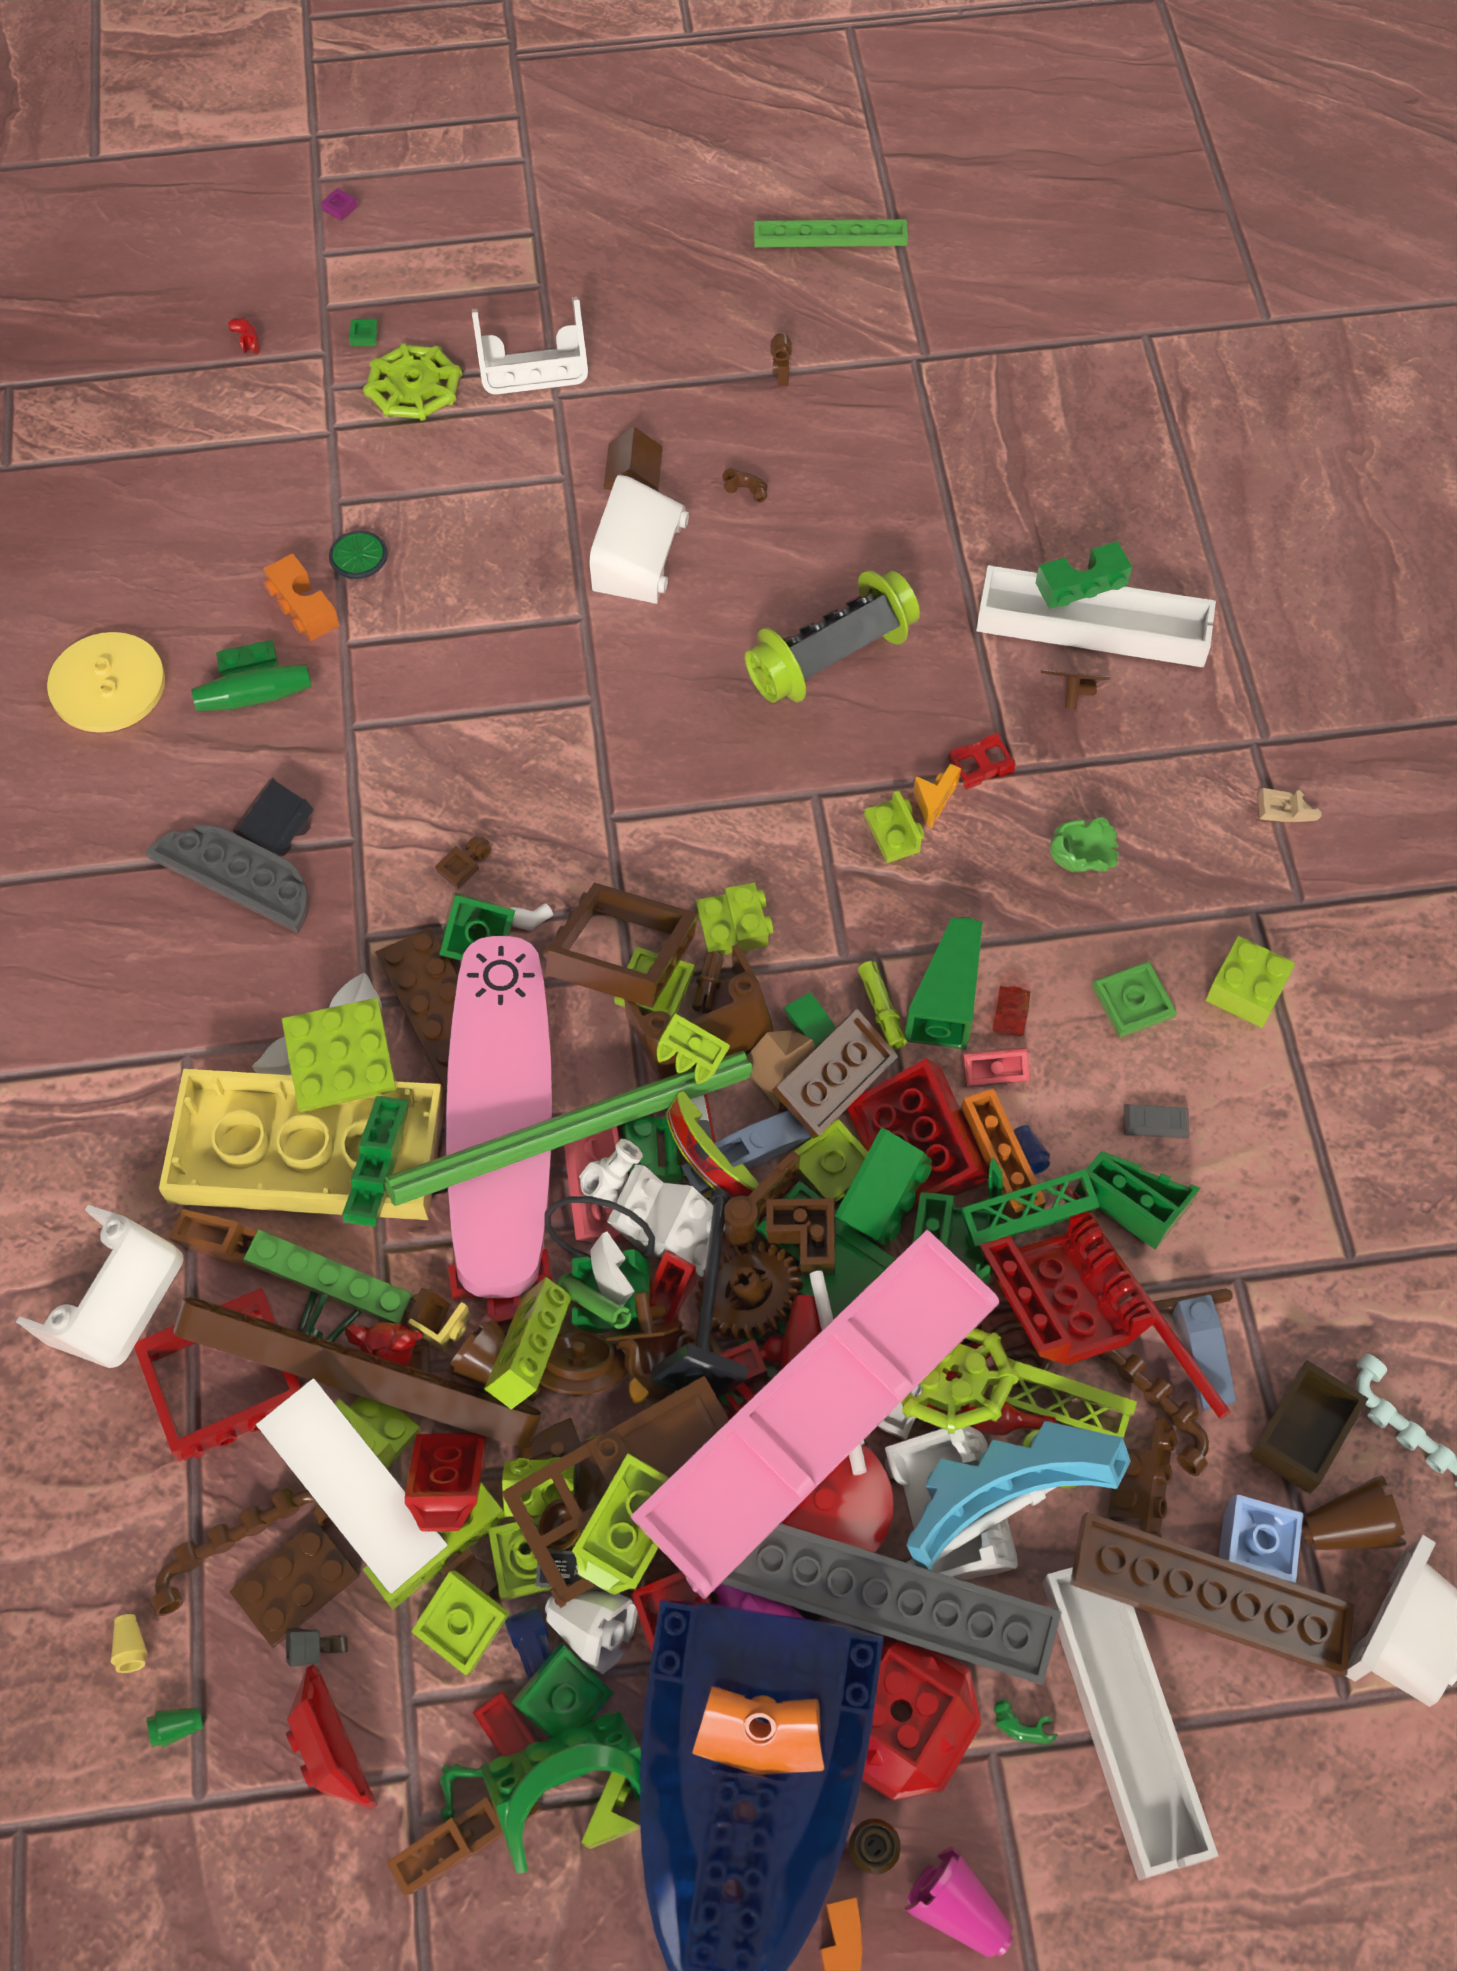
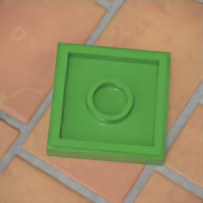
M1149 961L1095 980L1092 983V988L1119 1038L1176 1017L1177 1011Z

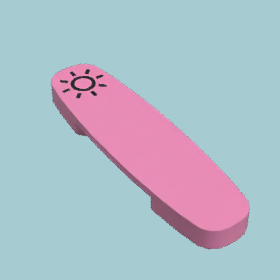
M511 936L481 938L470 944L463 954L456 988L448 1060L446 1104L447 1155L552 1118L551 1054L544 979L538 952L532 944L522 938ZM551 1150L448 1187L452 1242L458 1279L463 1287L475 1296L484 1298L520 1296L529 1290L537 1280L545 1238L544 1213L548 1209Z

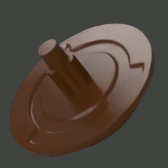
M589 1331L559 1333L540 1384L548 1389L571 1394L576 1397L607 1390L618 1384L626 1375L624 1367L625 1353L621 1348L617 1349L616 1344L606 1341L605 1337Z

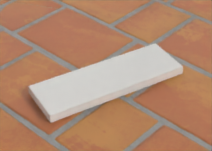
M314 1378L256 1424L390 1594L447 1546L437 1531L422 1532L418 1528L413 1515L405 1505V1491Z

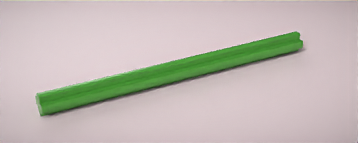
M744 1051L733 1053L723 1058L715 1074L704 1083L696 1084V1067L691 1068L685 1072L674 1074L385 1177L386 1182H384L386 1191L390 1195L394 1206L409 1202L670 1107L677 1094L681 1091H684L690 1099L746 1080L750 1078V1073H753L751 1062L747 1061Z

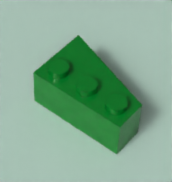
M1101 1151L1086 1168L1100 1205L1098 1209L1156 1250L1190 1208L1201 1187L1192 1184L1190 1187L1171 1181V1176L1163 1173L1157 1176L1141 1170V1165ZM1079 1180L1074 1192L1082 1198L1087 1197L1081 1180Z

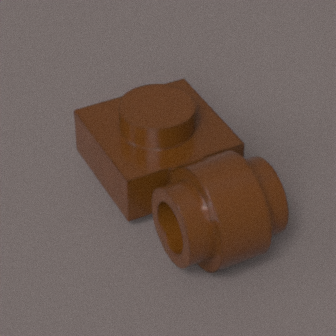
M779 333L770 342V352L774 357L773 375H778V386H789V356L792 353V341L788 335Z

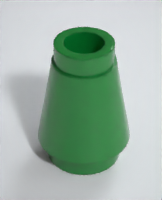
M199 1707L155 1711L154 1716L146 1717L152 1747L161 1745L164 1748L203 1729Z

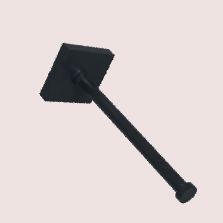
M715 1190L711 1194L713 1212L696 1345L688 1343L652 1367L650 1378L653 1382L678 1391L705 1376L717 1398L745 1381L748 1370L747 1366L709 1351L725 1223L724 1210L725 1205L731 1199V1194L725 1190Z

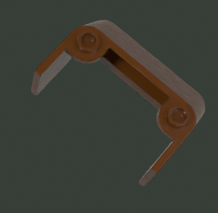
M736 944L732 946V970L735 976L731 979L728 986V992L733 1002L690 1021L729 1044L730 1047L725 1056L739 1051H744L747 1056L767 1032H774L773 1023L759 981L740 947ZM624 999L626 1017L659 1080L677 1074L676 1057L678 1053H675L671 1058L663 1062H658L657 1059L658 1039L671 1016L662 1011H655L642 1016L635 1002Z

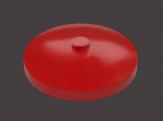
M864 1444L861 1445L867 1469L866 1473L853 1475L848 1455L781 1524L875 1553L886 1538L893 1516V1492L883 1465L870 1449Z

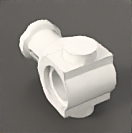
M620 1139L615 1146L616 1150L609 1158L604 1157L600 1161L589 1163L579 1176L581 1190L584 1195L617 1203L628 1180L627 1172L633 1164H638L643 1157L640 1149L632 1142Z

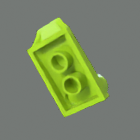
M629 1453L626 1455L572 1550L577 1561V1574L614 1596L627 1589H636L659 1547L630 1517L670 1478L669 1476Z

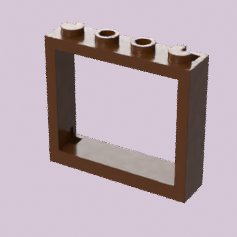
M594 882L589 891L581 895L578 907L570 911L565 926L561 925L559 927L554 942L547 944L543 955L547 959L546 975L652 1008L694 939L698 913ZM595 912L671 934L647 974L570 951V948Z

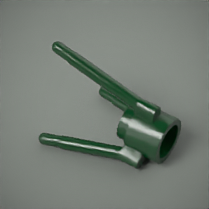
M311 1291L297 1331L322 1338L323 1333L315 1329L314 1326L322 1312L328 1295L325 1293L321 1295L312 1312L318 1293ZM355 1309L325 1340L334 1342L345 1330V1327L350 1325L361 1312Z

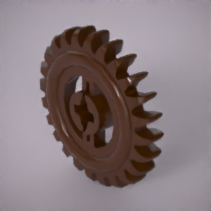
M760 1241L758 1250L755 1252L752 1244L747 1242L746 1253H742L739 1247L734 1245L735 1257L733 1258L727 1255L725 1251H722L725 1263L723 1265L719 1264L711 1331L720 1332L722 1337H729L732 1334L734 1340H739L743 1334H745L747 1339H752L755 1332H758L760 1336L766 1335V1328L769 1327L775 1330L778 1328L777 1321L785 1322L788 1320L786 1312H791L794 1297L801 1295L799 1290L803 1287V1282L800 1279L802 1272L797 1266L795 1258L789 1256L784 1248L779 1251L774 1243L767 1250L764 1242ZM700 1280L698 1281V1286L701 1291L695 1293L696 1299L699 1302L696 1305L699 1313L704 1282ZM770 1288H772V1292H771V1294H770L768 1300H766V1298H767V1292H766V1291L769 1290ZM732 1289L734 1294L728 1297L729 1292ZM741 1307H743V1308L748 1309V1310H746V1311H740V1310H738V1309L741 1308Z

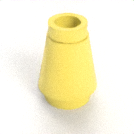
M133 1614L118 1616L114 1619L111 1663L115 1665V1669L119 1673H130L142 1669L145 1666L148 1652L136 1621V1616Z

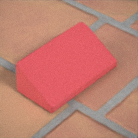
M1024 1047L961 1053L966 1086L1030 1080L1027 1049Z

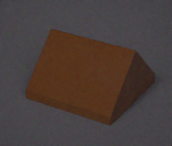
M635 426L613 440L608 445L604 489L612 490L617 475H624L658 491L662 446Z

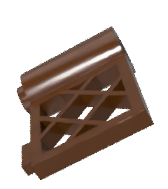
M792 1150L748 1197L740 1195L733 1197L727 1202L724 1210L726 1242L730 1247L734 1248V1245H737L740 1250H746L747 1242H750L753 1246L757 1240L758 1223L766 1216L767 1199H782L799 1181L800 1155Z

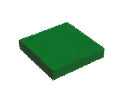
M560 1643L518 1693L512 1703L552 1739L561 1735L567 1729L579 1728L589 1724L614 1692L570 1650Z

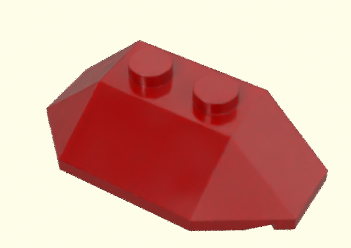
M312 1664L305 1670L287 1717L291 1730L286 1732L287 1739L294 1753L301 1752L305 1764L300 1769L309 1788L314 1785L321 1793L372 1809L378 1806L321 1671Z

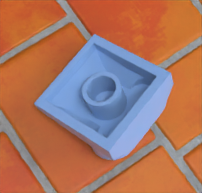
M1238 1494L1232 1496L1223 1516L1219 1558L1295 1584L1303 1513Z

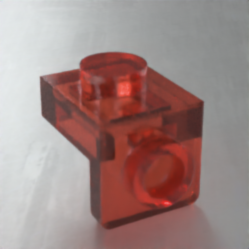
M1000 986L993 1023L994 1032L1016 1036L1024 1035L1031 991L1023 990L1017 986Z

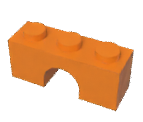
M293 553L263 568L267 579L263 582L270 596H277L279 607L285 615H291V621L299 634L304 633L311 642L340 626L335 608L321 590L312 595L302 596L303 593L312 588L307 571Z

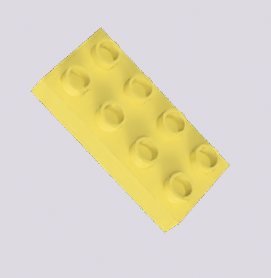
M183 1069L159 1191L168 1204L342 1215L352 1188L350 1179L360 1154L359 1143L376 1096L299 1112L292 1075ZM395 1081L397 1091L376 1095L409 1100L407 1117L393 1174L437 1159L445 1107V1097L441 1084ZM387 1193L380 1217L429 1220L432 1193L397 1206L392 1204L390 1195Z

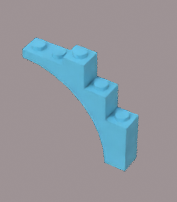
M1044 1421L1039 1433L1032 1439L1031 1448L992 1440L986 1453L981 1455L978 1467L941 1458L935 1470L929 1474L926 1488L932 1500L927 1503L923 1517L908 1539L907 1547L915 1565L930 1570L942 1551L965 1527L984 1513L1008 1500L1034 1491L1059 1486L1093 1485L1117 1489L1131 1462L1124 1440L1118 1436Z

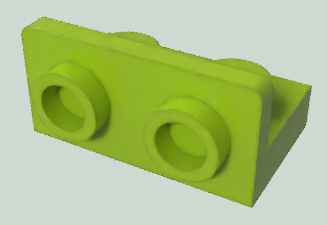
M899 790L893 792L891 801L864 809V817L886 863L920 852L921 841L924 839L922 826L919 822L915 823L912 817L911 804L907 798L903 799Z

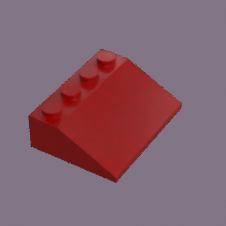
M928 1058L861 1094L847 1107L863 1147L868 1152L880 1129L884 1128L923 1151L932 1160L930 1175L924 1183H920L915 1193L916 1201L909 1212L918 1209L921 1192L955 1196L989 1179V1171L941 1066Z

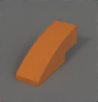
M857 1897L827 1904L826 1912L834 1946L820 1950L824 1971H861L862 1933Z

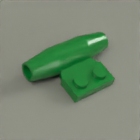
M273 640L217 651V662L221 677L192 688L191 692L197 712L222 711L277 701L312 687L307 664L278 665Z

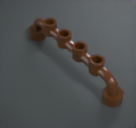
M1117 1349L1097 1355L1099 1358L1108 1360L1115 1366L1122 1379L1128 1383L1135 1384L1143 1392L1144 1397L1151 1405L1160 1407L1170 1416L1171 1422L1178 1429L1187 1431L1193 1437L1195 1447L1186 1446L1177 1455V1461L1188 1474L1195 1477L1199 1476L1208 1466L1205 1456L1209 1450V1440L1207 1433L1195 1421L1199 1417L1198 1410L1189 1402L1184 1401L1178 1406L1169 1398L1173 1390L1164 1379L1157 1378L1154 1382L1150 1381L1143 1374L1147 1368L1146 1364L1137 1355L1131 1354L1126 1359Z
M283 1489L275 1493L271 1498L274 1506L261 1512L258 1506L249 1507L239 1515L241 1524L230 1530L227 1524H218L207 1532L208 1542L196 1547L193 1541H188L179 1545L174 1550L177 1558L165 1565L156 1577V1595L151 1599L155 1614L157 1616H165L183 1605L178 1588L169 1587L170 1581L175 1575L182 1571L187 1572L201 1565L202 1560L215 1553L221 1554L230 1550L235 1545V1542L246 1536H255L263 1532L268 1524L279 1518L291 1517L303 1505L308 1503L317 1504L318 1507L314 1510V1515L320 1527L333 1525L334 1522L307 1489L294 1495L290 1489Z

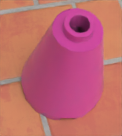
M954 1847L944 1849L937 1855L942 1862L934 1868L928 1865L914 1883L906 1899L910 1905L905 1906V1910L913 1917L988 1958L993 1957L995 1954L999 1957L1002 1956L1013 1941V1937L1010 1935L1012 1925L961 1854Z

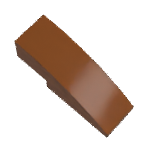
M186 1209L181 1210L169 1236L171 1241L210 1257L270 1275L268 1272L244 1263V1257L257 1230L244 1228L237 1221Z

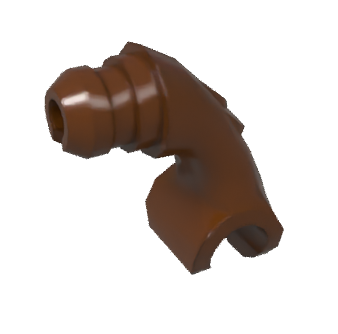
M732 468L724 471L722 480L725 482L724 488L728 493H735L739 487H746L754 495L755 501L763 502L766 500L768 486L762 479L750 473Z

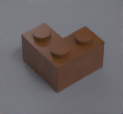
M834 1198L767 1199L766 1232L768 1243L800 1244L802 1276H810L809 1274L814 1271H823V1275H836Z

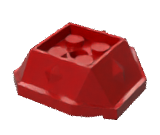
M886 1635L856 1642L819 1702L820 1720L829 1758L891 1801L943 1792L981 1726L970 1669L946 1654ZM897 1703L906 1705L910 1710V1719L905 1722L896 1721L891 1715L890 1708Z

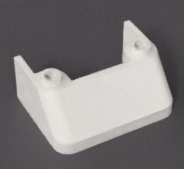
M572 297L575 325L564 326L558 331L556 335L557 349L505 355L503 342L497 336H481L477 309H472L482 384L486 391L491 394L511 393L576 385L586 379L588 367L578 297Z
M88 1205L85 1211L103 1226L100 1234L102 1243L113 1250L78 1307L69 1304L57 1307L51 1312L44 1325L19 1316L16 1323L48 1346L102 1366L114 1368L121 1365L129 1356L183 1263V1254L172 1243L129 1218Z

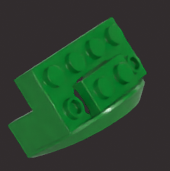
M620 1711L601 1715L594 1722L579 1728L567 1729L557 1737L545 1742H535L525 1750L508 1757H498L490 1764L481 1767L484 1782L516 1873L528 1871L523 1846V1828L531 1808L544 1792L594 1770H606L623 1775L630 1781L635 1801L637 1802L642 1799L649 1819L659 1814L640 1746Z

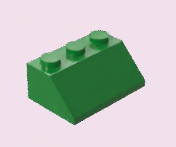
M881 1128L835 1217L860 1235L887 1248L890 1241L892 1242L897 1238L901 1229L900 1222L905 1212H909L916 1201L915 1193L920 1183H924L929 1177L932 1160L923 1151L888 1130Z

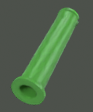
M565 1273L558 1278L556 1285L572 1297V1301L609 1322L615 1328L623 1329L629 1324L631 1313L628 1312V1308L619 1305L580 1282L573 1273Z

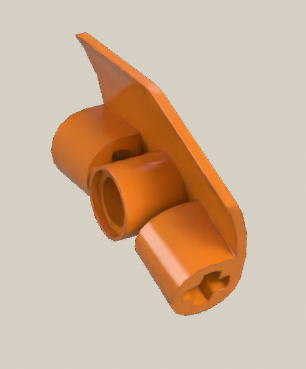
M712 1686L692 1753L754 1774L823 1771L825 1766L820 1744L821 1721L818 1699L790 1700L777 1703L773 1698L761 1695L749 1700L743 1695ZM764 1717L768 1719L769 1723L762 1724L754 1718Z

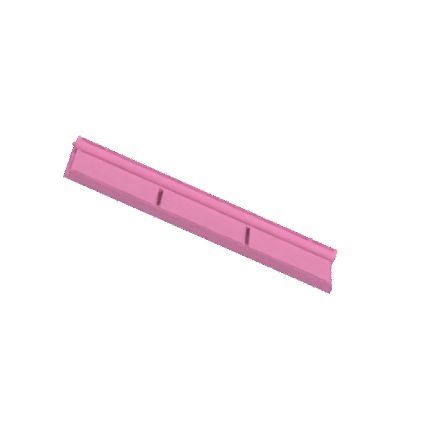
M926 1230L644 1502L630 1518L687 1576L686 1580L692 1587V1590L706 1599L999 1304L998 1297L929 1230Z

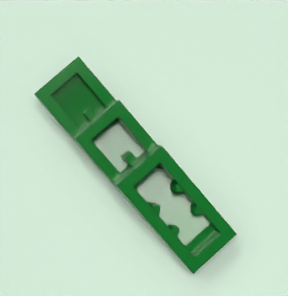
M376 1096L359 1143L360 1154L350 1179L352 1188L342 1213L343 1222L377 1227L387 1195L384 1183L386 1182L385 1177L392 1175L407 1117L409 1100Z

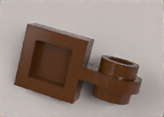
M475 836L467 843V851L465 853L458 847H455L435 866L437 873L459 889L479 870V866L474 860L483 861L491 853L492 848L489 846V841L484 837L479 838Z

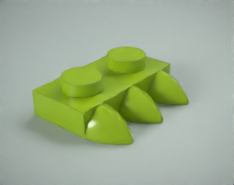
M673 1013L658 1039L657 1059L658 1062H663L671 1058L675 1053H678L676 1057L677 1073L685 1072L694 1064H697L695 1068L696 1084H701L715 1074L730 1045L678 1014Z

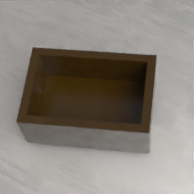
M1306 1360L1295 1374L1251 1449L1249 1456L1308 1494H1311L1322 1482L1369 1398Z

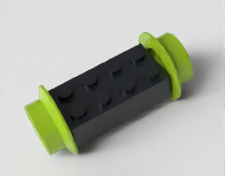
M868 570L859 576L858 589L860 596L846 602L847 607L840 610L834 609L822 616L824 620L817 623L811 622L801 627L799 634L781 638L772 629L762 628L757 634L758 645L747 650L744 656L747 671L758 691L765 699L772 703L784 697L794 702H801L806 696L805 680L881 636L896 645L904 643L908 637V627L916 623L920 617L918 601L908 582L896 571H888L880 576Z

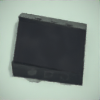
M271 778L239 820L233 831L238 836L279 856H284L291 849L292 839L295 836L304 835L310 830L311 822L309 816L314 809L306 799H302L276 782L274 778Z

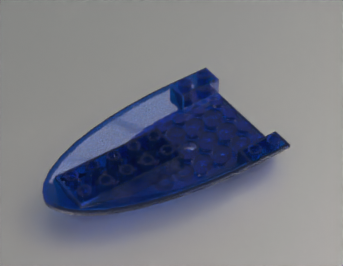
M660 1600L644 1708L640 1763V1829L646 1895L654 1932L669 1971H787L796 1959L815 1925L827 1897L854 1815L869 1747L884 1637L844 1625L706 1602ZM715 1686L743 1695L749 1700L761 1695L769 1696L777 1703L790 1700L818 1699L821 1721L820 1744L825 1766L824 1770L754 1774L693 1754L692 1751L701 1726L711 1687ZM764 1717L754 1718L762 1720L765 1724L769 1723L768 1719ZM741 1800H748L756 1809V1814L748 1818L742 1817L736 1810V1804ZM731 1879L738 1880L742 1883L741 1886L745 1889V1892L739 1896H733L726 1891L725 1883Z

